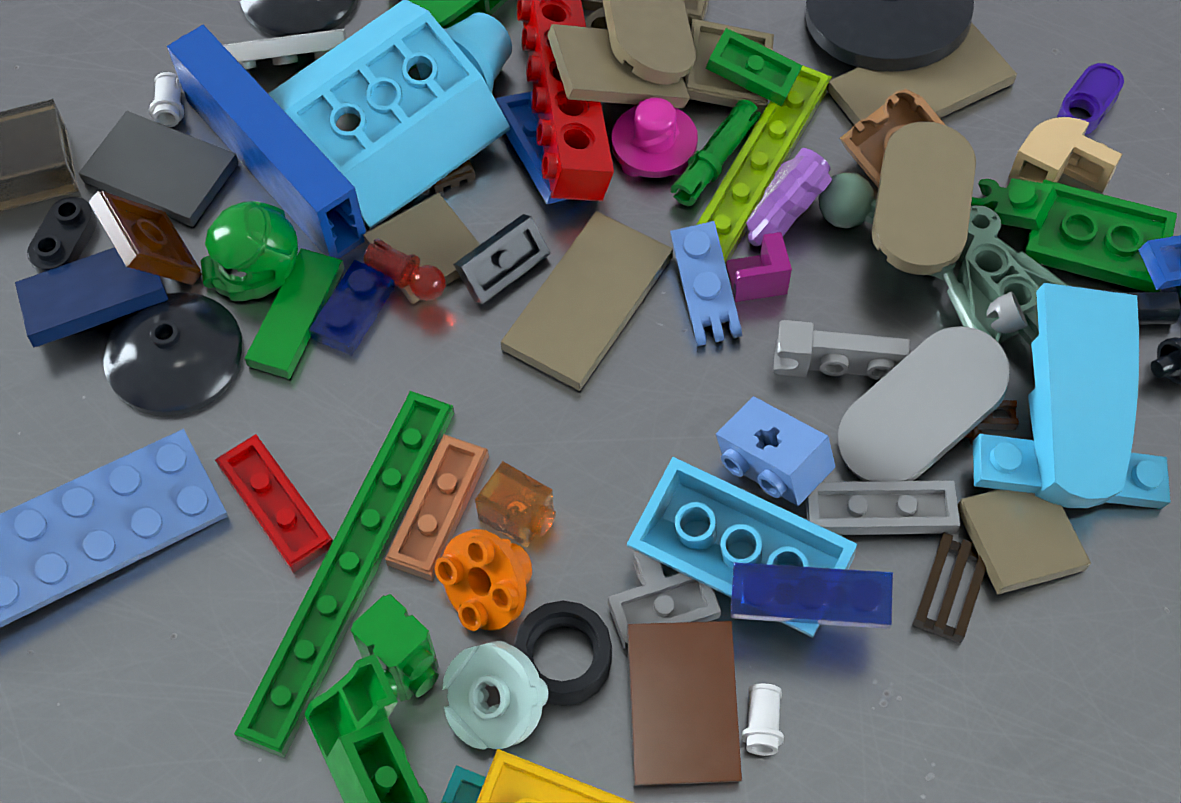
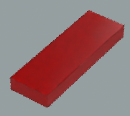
M257 434L215 459L221 472L293 573L329 550L333 539Z

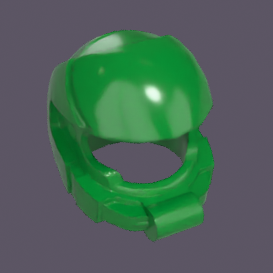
M258 201L241 202L223 210L207 230L205 246L209 256L203 257L200 261L203 285L207 288H215L218 293L230 297L232 301H247L254 298H263L285 284V279L291 274L296 264L298 240L294 227L285 217L284 210ZM224 268L236 269L238 272H245L247 274L243 277L233 274L229 275Z

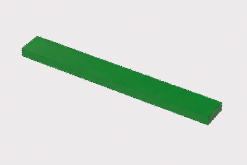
M413 391L409 392L234 733L238 740L285 758L305 717L304 713L310 701L314 699L455 414L453 405Z

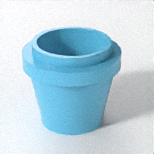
M474 13L444 30L482 75L492 93L494 80L511 56L512 41L505 27L497 19L485 13ZM423 63L416 64L421 79H427L433 71L432 68Z

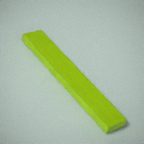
M804 65L802 66L782 107L771 101L769 102L696 225L715 221L725 265L731 259L748 229L746 225L748 218L762 200L765 190L774 179V175L779 167L790 157L827 93L828 84L832 80V76Z

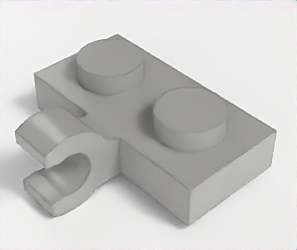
M637 551L634 552L636 560L633 561L642 586L608 597V606L624 649L628 648V624L708 622L720 618L721 609L711 587L682 573L665 578L660 562Z

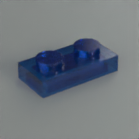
M354 260L310 327L309 331L312 339L352 356L396 286L394 275Z

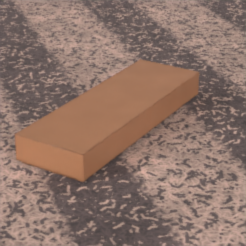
M443 435L385 558L387 566L433 582L436 575V560L443 556L446 546L453 538L489 458L488 449Z

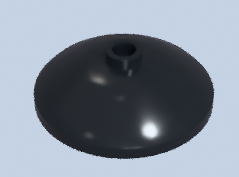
M239 0L244 15L252 25L269 35L284 37L332 30L350 16L358 0Z
M168 293L169 300L125 315L117 322L107 339L103 364L109 384L124 403L146 414L176 416L194 412L209 405L231 386L243 362L244 340L234 316L216 300L195 293ZM172 334L170 338L160 340L162 337Z

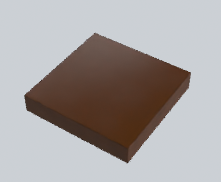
M98 191L89 201L91 207L126 267L193 285L202 275L199 266L165 211L104 191Z

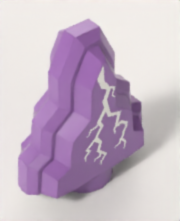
M802 148L794 159L786 161L779 167L774 175V179L765 190L762 200L746 222L749 230L748 242L753 246H762L764 234L782 232V236H784L794 221L826 189L832 178L828 174L831 170L830 165L823 157L810 149Z

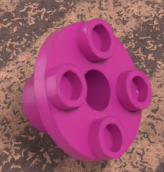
M649 98L640 101L638 106L627 110L619 117L612 130V150L625 174L632 177L660 178L684 173L688 167V159L697 151L698 145L696 126L687 114L678 108H674L665 99Z

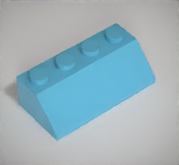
M672 457L629 538L627 547L813 638L848 572L855 556L857 543Z

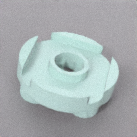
M503 641L490 642L463 650L452 660L443 679L442 690L448 689L447 698L449 706L444 707L449 725L462 741L471 747L482 750L486 748L503 749L524 741L536 728L542 714V706L548 700L547 685L539 678V674L531 660L522 651ZM487 684L491 687L496 686L499 690L500 705L496 704L489 707L486 703L489 697V693L485 689Z

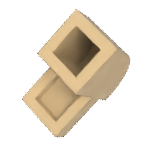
M1070 117L1053 118L1040 123L1030 132L1018 150L1009 178L1040 183L1045 179L1057 183L1064 173L1103 193L1123 154L1103 143L1084 136L1089 122Z

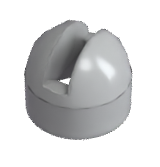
M1012 291L998 297L989 305L987 318L999 317V319L991 324V328L995 331L1006 334L1027 327L1023 311Z

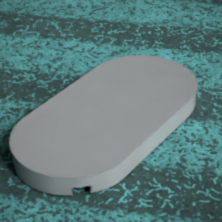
M962 326L946 328L928 337L845 412L838 429V446L848 469L863 482L913 481L921 476L1002 403L1006 396L1010 372L1008 359L1001 345L992 336L981 330Z

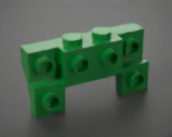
M376 654L356 660L353 667L340 681L310 701L304 715L344 803H429L426 793L419 786L410 767L405 749L401 741L396 737L388 720L389 715L398 703V691L392 674L387 669H382Z

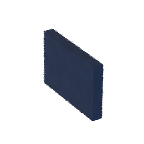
M115 247L15 282L27 337L33 348L169 300L161 276L126 267Z

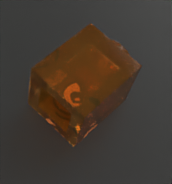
M502 461L475 498L478 520L528 548L536 535L542 537L546 534L556 516L552 489Z

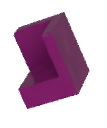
M782 232L763 235L760 255L731 259L726 262V269L735 302L788 294L792 268Z

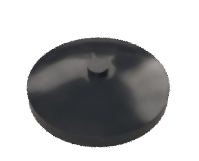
M806 0V23L814 40L830 55L847 64L875 71H907L934 64L953 53L963 43L971 27L974 0Z

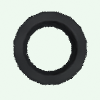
M564 600L543 604L529 613L517 629L514 647L522 651L531 660L539 674V678L546 683L548 688V700L546 703L559 706L582 703L598 693L609 677L612 662V643L609 630L600 616L585 605ZM562 626L577 628L584 632L592 642L594 651L592 664L588 670L580 677L566 681L549 679L541 674L534 664L532 654L535 642L541 634L549 629Z

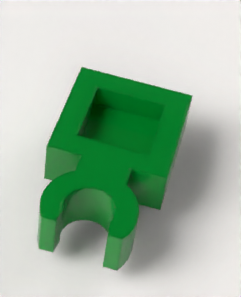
M1012 178L1007 188L1000 187L995 180L981 179L978 184L982 195L987 197H972L971 206L978 205L992 209L999 216L1001 224L1039 231L1057 198V194L1052 184Z

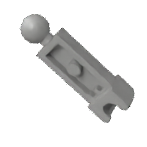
M782 320L779 322L778 339H776L774 373L778 375L807 377L808 370H814L831 376L855 374L866 375L872 379L880 380L912 352L910 350V339L813 331L814 324L812 322Z

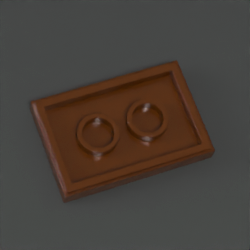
M732 621L628 624L627 643L634 786L741 782L742 773Z

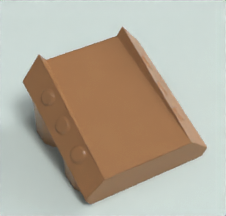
M904 89L893 93L886 99L883 106L867 118L861 119L839 139L849 154L874 184L879 187L886 146L890 137L898 129L915 122L945 124L922 96Z

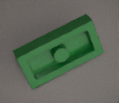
M726 28L712 52L705 69L782 107L803 65Z

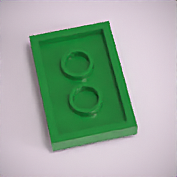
M1043 180L1042 183L1054 185L1057 198L1040 230L1030 229L1024 251L1025 254L1037 263L1145 292L1161 291V289L1156 290L1138 249L1149 240L1172 237L1177 213Z

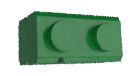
M391 594L383 595L352 624L350 631L361 658L376 654L382 669H387L392 674L397 686V698L401 702L409 700L414 695L416 697L424 695L435 684L439 677L437 673L439 665L429 630L413 615L408 616L407 609Z

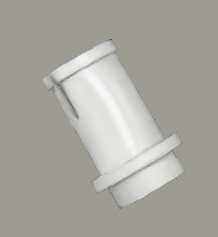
M162 72L155 77V97L149 108V113L153 120L167 127L176 126L184 117V107L180 103L182 86L179 78L176 79L175 84L176 74L172 72Z
M754 684L749 687L748 727L742 731V740L746 743V750L752 754L762 756L774 755L778 752V746L783 744L784 735L779 731L781 688L772 684Z

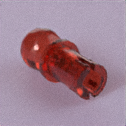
M379 238L375 239L374 244L371 243L366 249L363 259L364 264L389 276L394 280L397 287L402 289L410 285L412 293L417 298L426 301L435 300L442 295L446 287V280L443 272L436 266H420V258L415 254L408 256Z

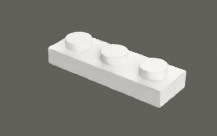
M344 28L223 44V46L244 69H251L257 67L256 60L272 58L273 65L298 62L297 54L314 52L315 59H319L345 41L346 34Z

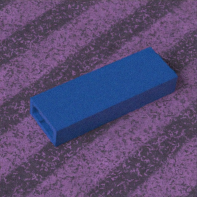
M205 25L199 26L167 45L187 102L225 145L236 154L242 164L324 255L339 259L364 243L363 234L366 233L355 187Z

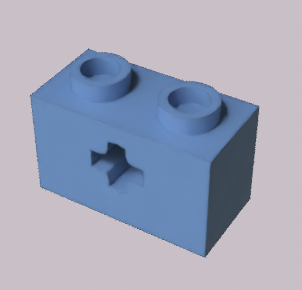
M754 396L716 433L722 453L721 461L732 474L738 477L744 475L757 482L770 496L774 498L781 496L797 506L836 467L828 435Z

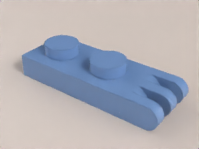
M715 221L670 231L697 347L706 345L707 338L703 327L711 326L715 342L724 341L721 323L729 322V329L733 338L742 337V329Z

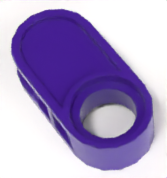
M1097 63L1089 66L1064 97L1057 118L1070 117L1079 119L1073 116L1069 109L1073 107L1083 108L1091 115L1090 118L1080 119L1089 122L1085 135L1093 132L1117 101L1119 92L1124 84V76L1120 70L1106 63Z

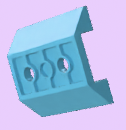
M402 0L268 93L355 187L363 222L370 230L510 130L506 118L482 75L431 13L408 0ZM423 63L430 66L433 71L427 79L415 80L408 75L409 69L415 64ZM344 114H355L361 119L360 125L353 131H342L336 126L338 119Z

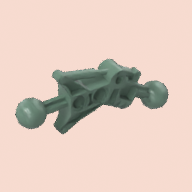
M845 172L833 175L830 184L818 197L819 209L824 219L835 227L852 228L860 226L864 222L873 225L877 199L870 183L857 173ZM971 206L968 236L961 256L958 261L962 262V266L957 278L953 272L956 263L949 264L943 267L942 271L929 276H935L946 281L949 287L947 294L963 327L981 330L992 336L999 344L1019 333L1032 348L1031 343L1039 336L1036 291L1043 283L1068 285L1023 251L1016 252L997 237L1001 228V220L996 212L985 206ZM1012 291L1023 311L1027 327L1011 333H999L991 328V324L999 319V317L987 318V310L995 299Z

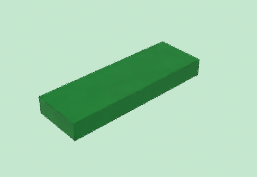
M300 249L293 271L285 279L286 283L281 286L244 358L248 367L287 379L291 378L345 269L343 260L307 249Z

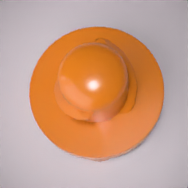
M473 529L455 536L448 543L443 556L436 560L435 574L437 579L444 585L447 596L458 612L459 620L465 628L471 631L478 629L497 630L509 625L521 614L526 601V585L532 576V563L527 552L521 546L511 543L509 539H501L486 530Z

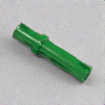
M745 99L739 100L727 118L710 137L706 145L700 151H695L688 159V167L670 189L671 193H676L673 197L679 203L686 206L693 205L710 181L714 182L720 176L724 162L760 118V112H755L758 107L753 102Z

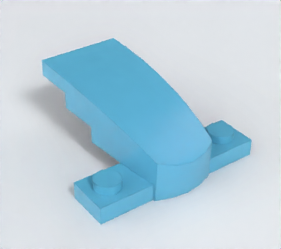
M1043 283L1036 291L1039 336L1031 343L1036 388L1028 395L1034 440L979 434L973 440L974 486L1035 493V496L1066 508H1089L1105 502L1157 509L1164 508L1171 503L1167 457L1131 453L1139 380L1137 295Z

